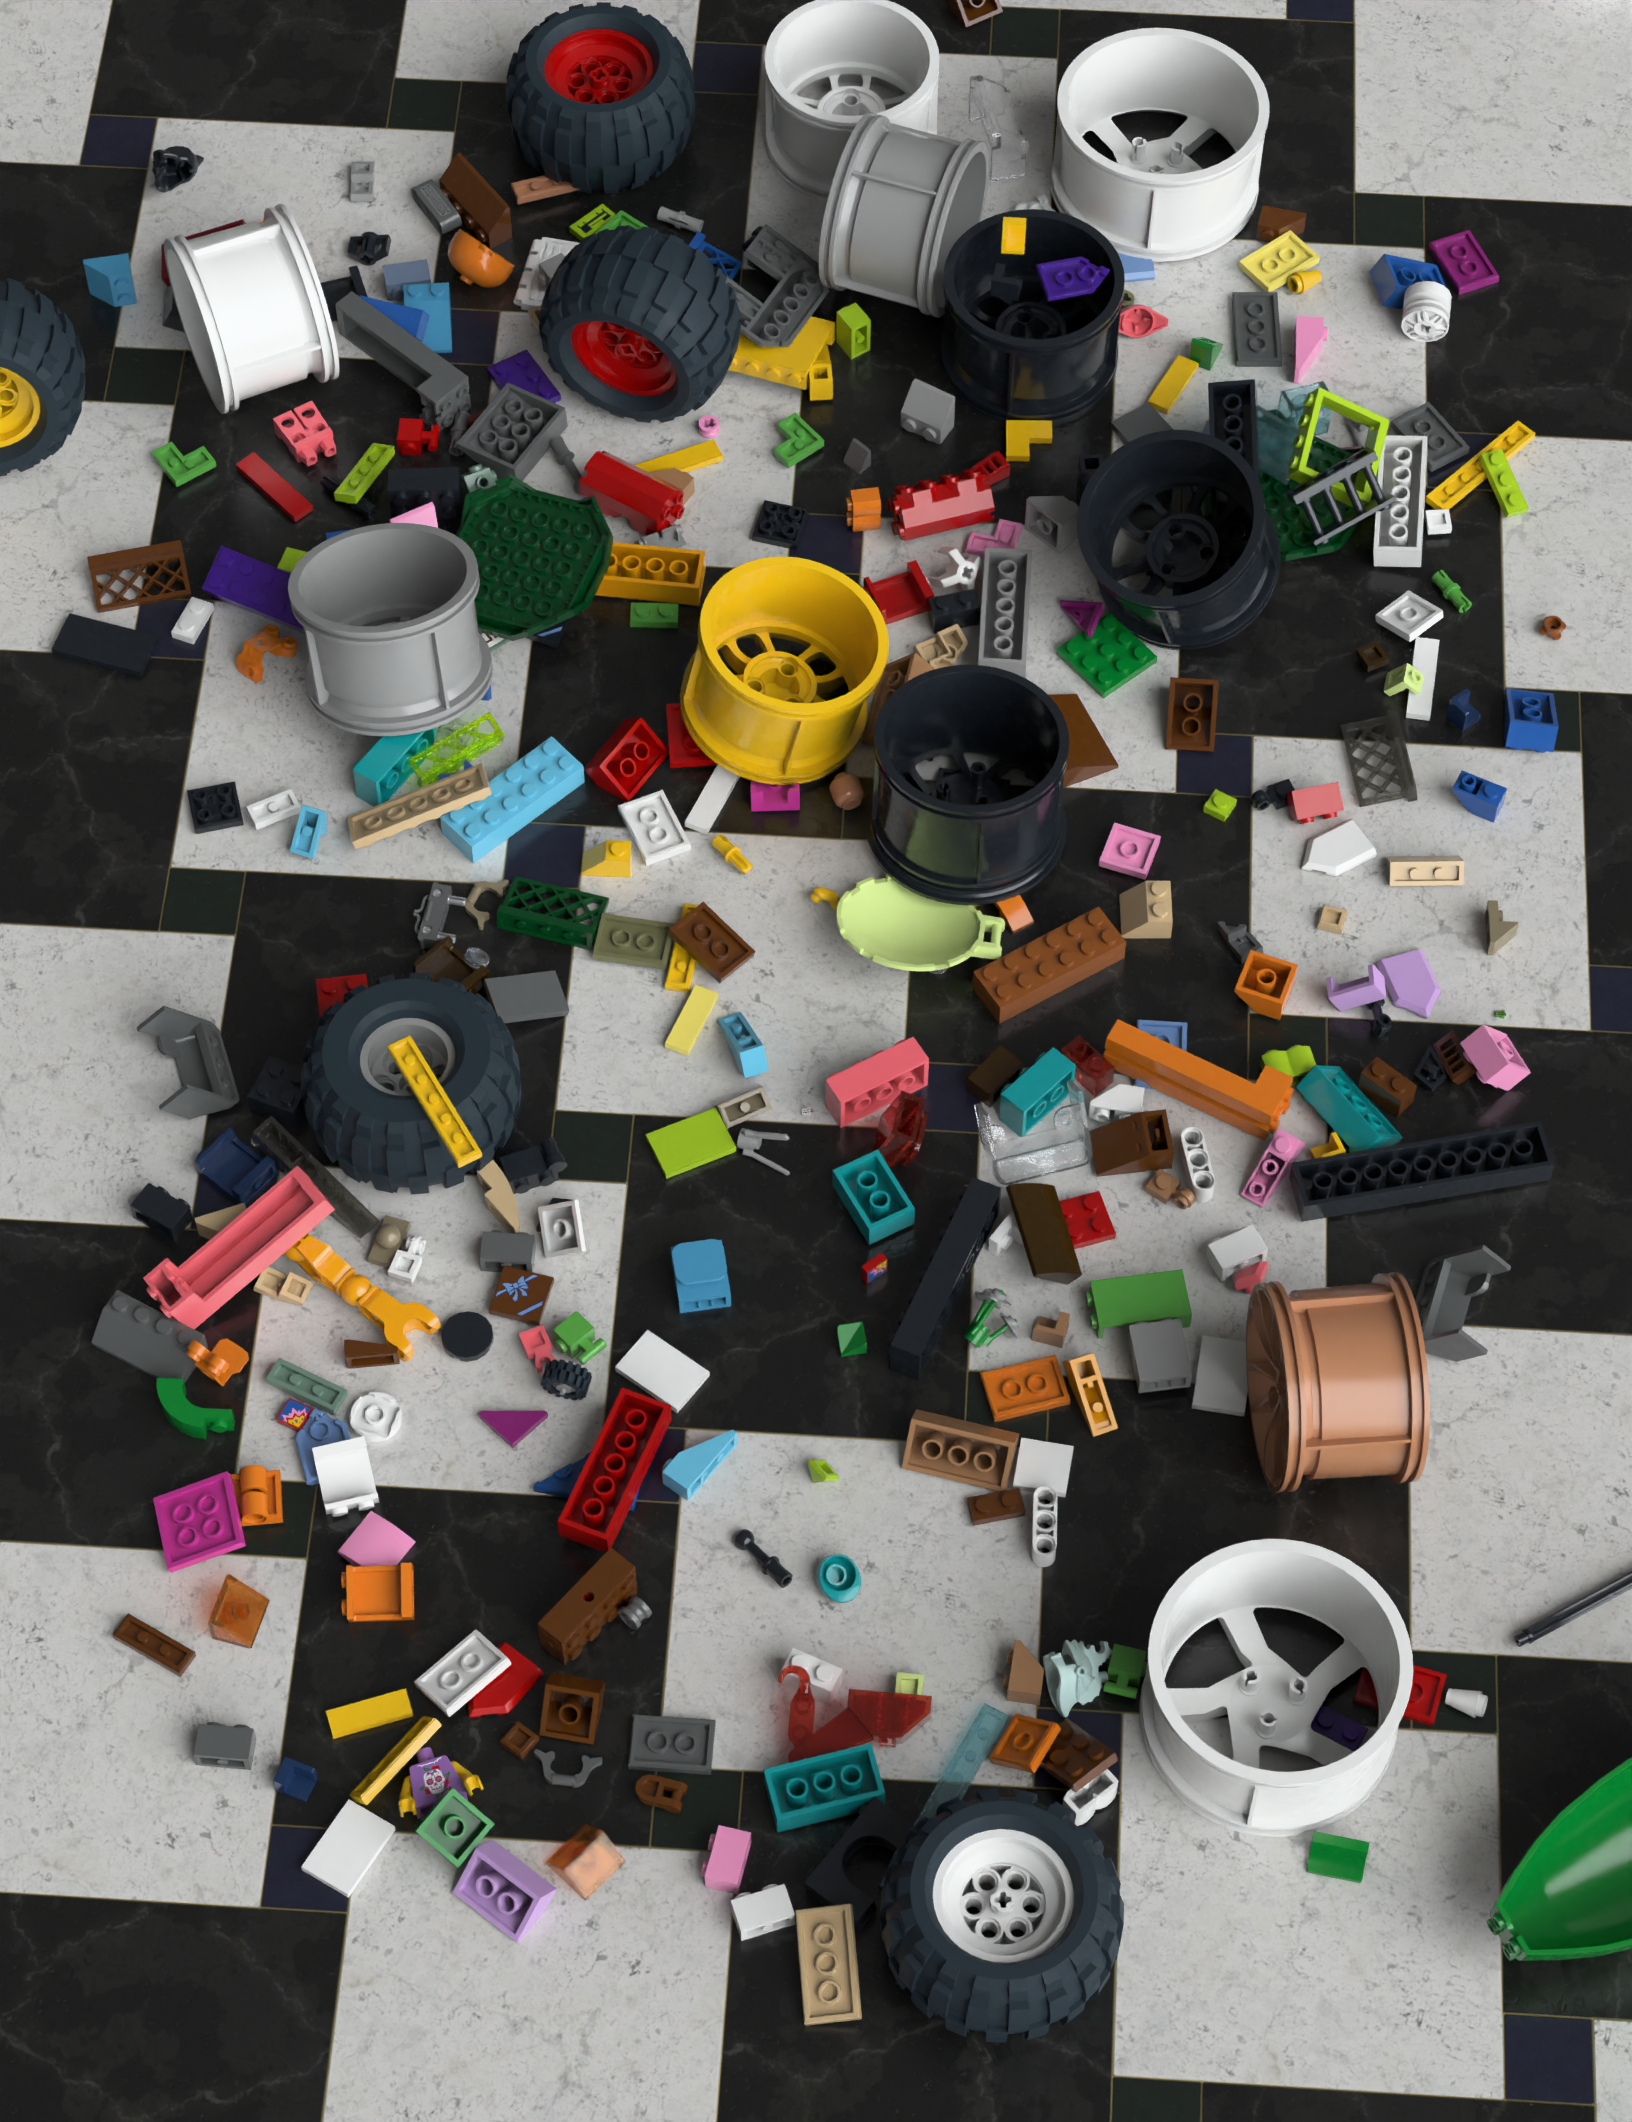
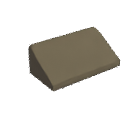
M763 1086L754 1088L714 1106L727 1129L772 1109Z

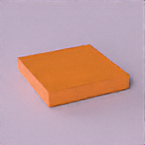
M1015 1714L989 1756V1759L993 1764L1035 1773L1061 1728L1055 1722Z

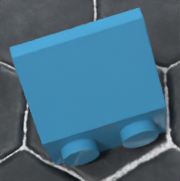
M128 253L83 260L89 293L114 307L137 304Z

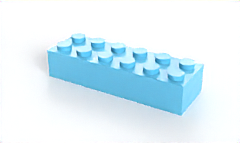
M551 736L489 781L492 795L487 796L482 801L467 804L460 810H452L440 817L442 834L470 861L475 863L585 782L584 766Z

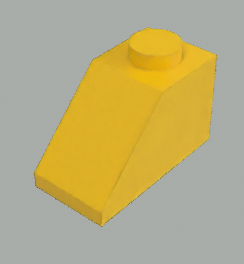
M606 840L584 852L582 876L631 878V841Z

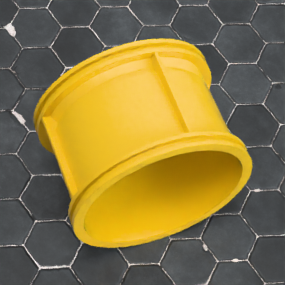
M784 556L761 558L744 563L726 573L715 583L704 601L698 622L697 648L686 667L681 684L680 708L685 726L692 739L710 759L724 769L759 783L771 785L802 784L820 779L837 770L851 757L859 744L867 719V698L878 685L886 665L889 639L886 624L880 610L864 589L852 579L832 567L808 559ZM770 637L792 641L808 649L798 657L790 653L775 651ZM744 638L754 639L762 654L757 655L753 659L747 657L738 648L736 640ZM718 650L721 651V653H722L724 659L726 660V662L728 663V665H729L733 670H735L739 675H734V674L726 667V665H725L724 662L721 660V658H720V656H719V654H718V652H717ZM822 657L833 664L836 669L828 675L815 676L808 663ZM845 683L848 685L849 692L838 698L825 701L818 696L832 692Z

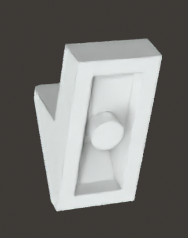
M1013 1210L989 1238L988 1251L996 1256L1002 1249L1006 1250L1011 1245L1013 1239L1023 1245Z

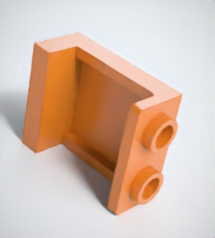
M411 1562L386 1566L353 1567L352 1565H346V1572L341 1574L342 1589L346 1588L347 1599H342V1615L347 1616L349 1622L414 1620V1566Z

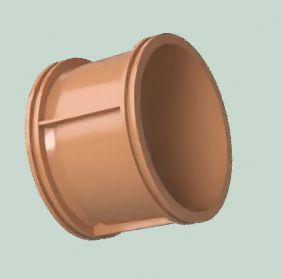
M1398 1272L1389 1274L1379 1273L1374 1276L1371 1283L1293 1290L1289 1295H1287L1284 1287L1278 1281L1256 1283L1250 1295L1247 1312L1246 1372L1254 1441L1259 1463L1269 1488L1275 1493L1296 1491L1303 1475L1309 1480L1387 1475L1393 1483L1416 1482L1423 1473L1428 1452L1430 1430L1429 1380L1420 1318L1412 1291L1403 1275Z

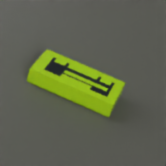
M601 204L569 227L570 233L582 241L585 237L596 233L616 214L604 204Z

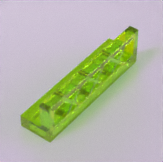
M488 712L408 760V763L418 776L417 783L421 788L438 781L439 774L453 773L464 766L465 760L471 762L503 743L505 734L492 714ZM486 720L494 729L488 735L478 733L479 725ZM463 734L474 736L472 744L468 747L457 745L459 737ZM443 746L453 748L452 756L448 759L437 757L438 749ZM423 758L433 761L432 768L425 773L421 771L416 763Z

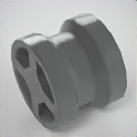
M635 1595L628 1599V1604L625 1607H621L617 1611L621 1620L634 1630L641 1626L643 1619H647L652 1615L648 1605Z

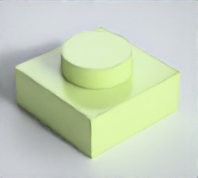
M897 1672L894 1702L922 1704L924 1675Z

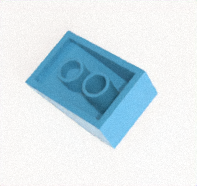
M449 282L403 285L404 306L424 310L430 315L422 343L435 353H451L452 326Z

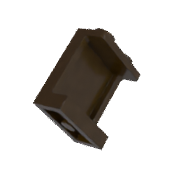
M449 936L437 941L431 950L417 957L412 965L413 973L430 974L433 982H439L442 977L462 983L467 992L471 991L475 995L485 989L483 985L484 980L490 978V971L484 965L478 968L476 965L466 961L465 956L453 946L452 938Z

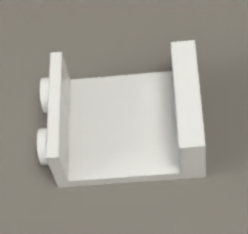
M365 1436L312 1448L326 1515L332 1514L333 1517L347 1514L349 1509L358 1507L359 1511L374 1508L375 1503H379Z

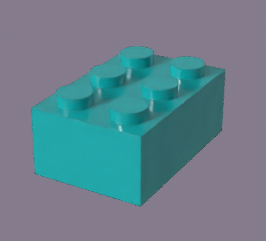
M1054 1047L1047 1053L1043 1052L1032 1067L1025 1068L1014 1083H1009L1002 1089L1000 1094L999 1120L1022 1138L1073 1092L1076 1065Z
M875 1150L833 1170L832 1186L869 1245L914 1224L915 1208L879 1150Z

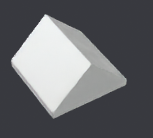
M578 1200L538 1207L545 1258L586 1252Z

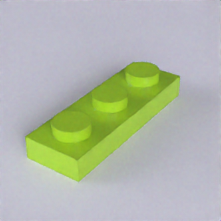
M1498 449L1481 454L1479 461L1505 518L1526 513L1529 507L1503 450Z

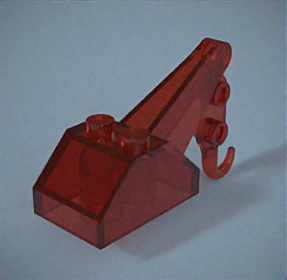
M791 1665L784 1668L778 1677L779 1683H782L784 1677L790 1673L797 1674L800 1679L799 1688L790 1705L788 1737L791 1743L794 1744V1749L788 1755L789 1763L857 1747L870 1741L878 1742L879 1747L895 1748L896 1744H903L932 1719V1696L849 1689L848 1708L813 1734L816 1706L810 1688L809 1674L801 1666Z

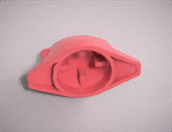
M1134 304L1121 309L1119 332L1129 337H1145L1168 326V318L1145 305Z

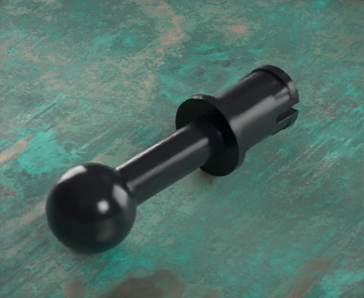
M741 1529L735 1533L733 1542L736 1548L743 1551L747 1550L762 1564L761 1572L763 1574H768L781 1588H785L791 1583L793 1575L780 1564L777 1556L769 1557L754 1543L755 1538L751 1531Z

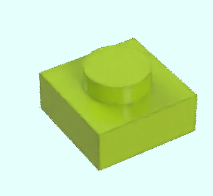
M1215 789L1204 805L1203 812L1225 822L1236 806L1237 799Z

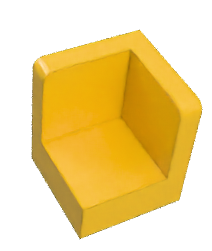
M1003 217L1002 254H1024L1026 218Z
M1336 1132L1330 1134L1329 1143L1311 1148L1309 1152L1311 1159L1346 1154V1150Z

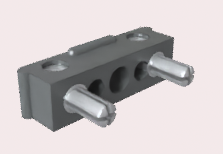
M435 881L430 895H426L423 898L420 909L414 910L413 916L417 917L414 930L418 934L417 939L420 949H432L437 941L443 940L447 936L451 937L453 943H455L456 935L443 933L442 931L450 904L465 906L467 900L463 897L453 896L451 886L442 885ZM428 899L420 930H418L421 917L418 913L423 911L426 900Z

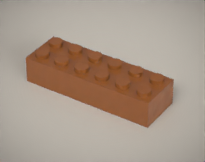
M1097 907L974 971L972 988L1000 1024L1124 959L1126 941L1100 907Z

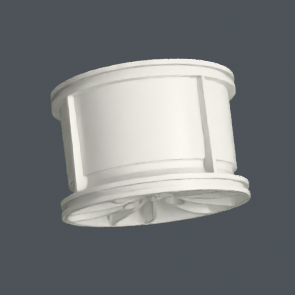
M815 0L788 14L775 27L765 49L766 149L773 167L787 183L811 197L827 201L845 145L858 121L869 112L886 116L890 123L937 135L939 49L932 32L918 16L903 6L888 0ZM861 81L863 85L862 87H839L838 82ZM872 83L890 88L902 96L882 100L876 93L870 90V86ZM830 84V92L824 95L821 100L799 96L817 86Z
M278 204L274 208H266L262 224L254 221L190 240H186L182 234L176 235L174 239L171 237L165 239V260L179 316L199 373L214 405L221 414L228 413L229 409L231 411L237 410L241 400L306 379L308 373H313L320 383L338 378V350L325 297L302 234L285 205Z

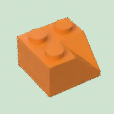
M1250 950L1234 992L1256 1013L1280 1020L1296 980L1298 965Z

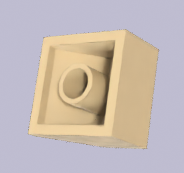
M1144 881L1119 895L1121 936L1124 939L1171 938L1173 917L1170 881Z

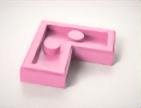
M999 519L994 536L971 532L965 553L968 552V554L984 558L985 547L1015 549L1022 530V524Z

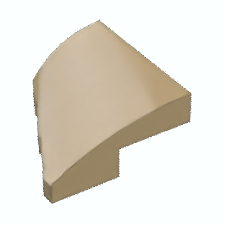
M955 624L937 632L935 637L915 645L913 650L932 665L934 669L953 666L969 643L959 625Z

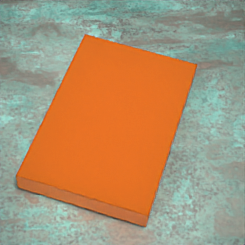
M1056 1355L980 1373V1380L994 1422L1069 1405L1071 1401Z

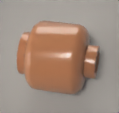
M839 773L834 777L829 786L835 805L845 810L854 809L863 800V788L859 778L854 774Z

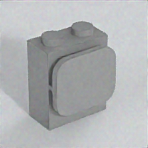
M1166 1318L1159 1322H1137L1129 1325L1127 1336L1130 1349L1129 1357L1138 1393L1190 1387L1192 1371L1181 1319L1173 1320Z

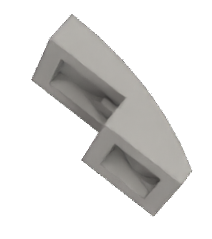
M374 161L352 162L351 202L373 201Z

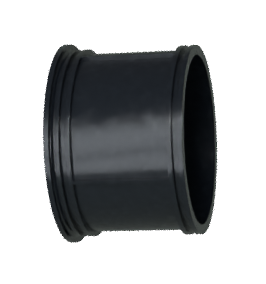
M954 665L937 668L912 678L900 686L887 699L875 725L873 792L868 800L865 812V835L868 846L876 862L887 875L902 887L927 899L954 905H983L1016 897L1036 886L1053 870L1064 850L1067 834V820L1062 804L1064 773L1068 762L1069 731L1062 712L1052 698L1033 682L1010 671L983 665ZM963 754L983 755L999 759V761L987 771L985 764L982 762L972 763L969 769ZM947 755L952 758L959 773L942 779L932 791L917 772L915 766L923 760L931 762L933 757ZM1012 768H1019L1025 773L1027 779H1032L1036 783V786L1016 798L1005 801L1003 793L995 783V780L1001 778Z

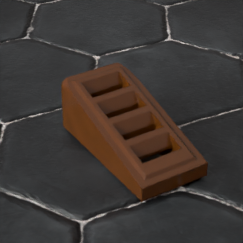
M1452 1030L1434 1043L1433 1047L1451 1080L1460 1085L1478 1070L1474 1064H1471L1463 1054L1465 1050L1460 1044L1461 1041ZM1449 1041H1453V1043L1450 1046L1442 1050L1441 1047H1443ZM1454 1048L1457 1049L1450 1056H1446V1054L1452 1051ZM1459 1055L1461 1056V1058H1459L1458 1060H1456L1454 1063L1451 1064L1450 1061H1452L1453 1059H1455V1058H1456L1457 1056H1459ZM1464 1062L1465 1065L1460 1067L1458 1070L1454 1069Z
M344 1340L347 1369L400 1364L397 1346Z

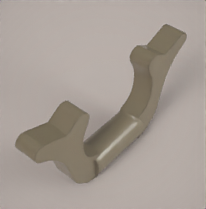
M508 880L498 883L480 881L473 885L471 892L466 898L467 902L464 908L477 921L479 930H483L484 922L489 920L490 916L488 912L476 910L474 908L475 902L484 891H491L501 898L503 890L509 886Z

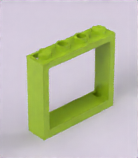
M1320 387L1308 393L1306 400L1303 401V414L1298 420L1299 430L1293 440L1294 449L1288 461L1290 465L1287 477L1303 483L1319 474V472L1306 467L1321 405L1369 427L1364 448L1368 447L1376 452L1378 460L1373 462L1371 466L1376 476L1390 420ZM1358 470L1355 488L1364 505L1370 502L1372 491L1363 471ZM1337 482L1331 485V492L1334 498L1353 507L1343 483Z

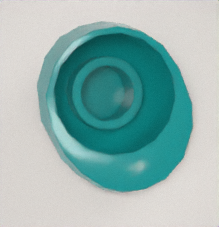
M836 1554L829 1555L818 1563L816 1581L820 1590L827 1598L834 1602L845 1603L852 1601L858 1595L861 1587V1576L852 1559L845 1555Z

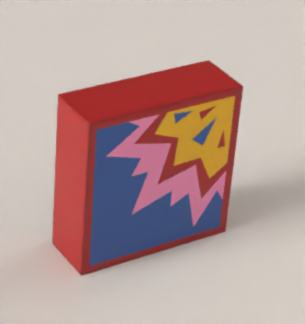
M879 1253L861 1266V1279L866 1285L887 1272L888 1259L883 1253Z
M289 1397L276 1418L277 1423L298 1432L309 1419L313 1409Z

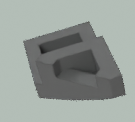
M1223 921L1217 923L1221 935L1241 963L1246 962L1250 950L1263 953V946L1250 932L1246 931V925L1239 924L1238 927L1226 926Z

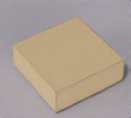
M1323 904L1317 929L1341 935L1348 910Z

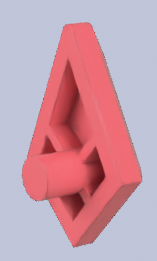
M1259 1261L1235 1272L1232 1278L1236 1291L1244 1289L1246 1294H1251L1254 1285L1263 1281L1268 1270V1263L1266 1261Z

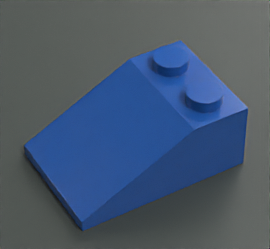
M1383 254L1369 271L1380 302L1386 307L1403 309L1405 291L1409 286L1417 282L1432 281L1445 286L1437 265Z
M1506 688L1504 707L1505 747H1510L1514 750L1530 749L1539 753L1553 752L1559 727L1553 693Z

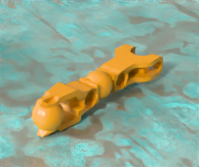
M309 1233L284 1253L289 1260L297 1262L313 1281H318L338 1296L341 1295L346 1304L358 1307L360 1313L384 1332L385 1345L398 1347L399 1359L407 1362L414 1356L412 1343L405 1337L406 1333L411 1330L420 1329L430 1335L434 1334L441 1327L438 1317L423 1304L416 1302L400 1303L376 1285L372 1286V1283L366 1276L355 1274V1269L334 1253L330 1246L312 1237Z

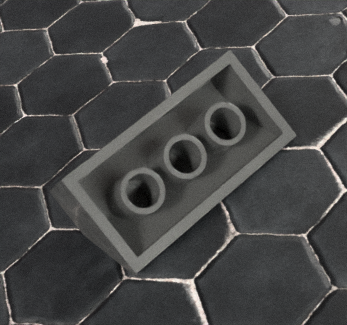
M119 1290L114 1293L103 1308L91 1342L93 1346L155 1378L183 1379L184 1383L196 1368L194 1365L196 1362L185 1354L188 1351L187 1346L194 1339L208 1349L204 1334L173 1318L169 1319L165 1314Z

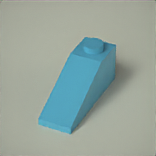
M738 1012L717 1019L736 1065L744 1078L756 1077L763 1072L769 1071L764 1046L744 1015Z
M730 1430L681 1451L674 1459L670 1458L667 1460L662 1468L663 1484L688 1501L737 1445V1432Z

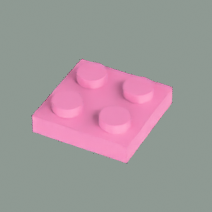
M1114 823L1100 857L1099 866L1146 880L1160 844L1161 836Z

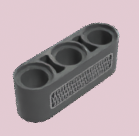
M432 179L411 188V194L415 203L440 235L462 226L459 213Z

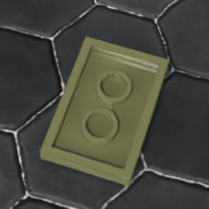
M602 913L592 954L593 960L666 970L673 941L667 933L674 923Z

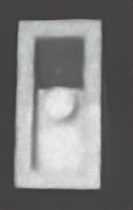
M456 718L449 722L448 725L439 726L430 757L452 766L474 733V725Z

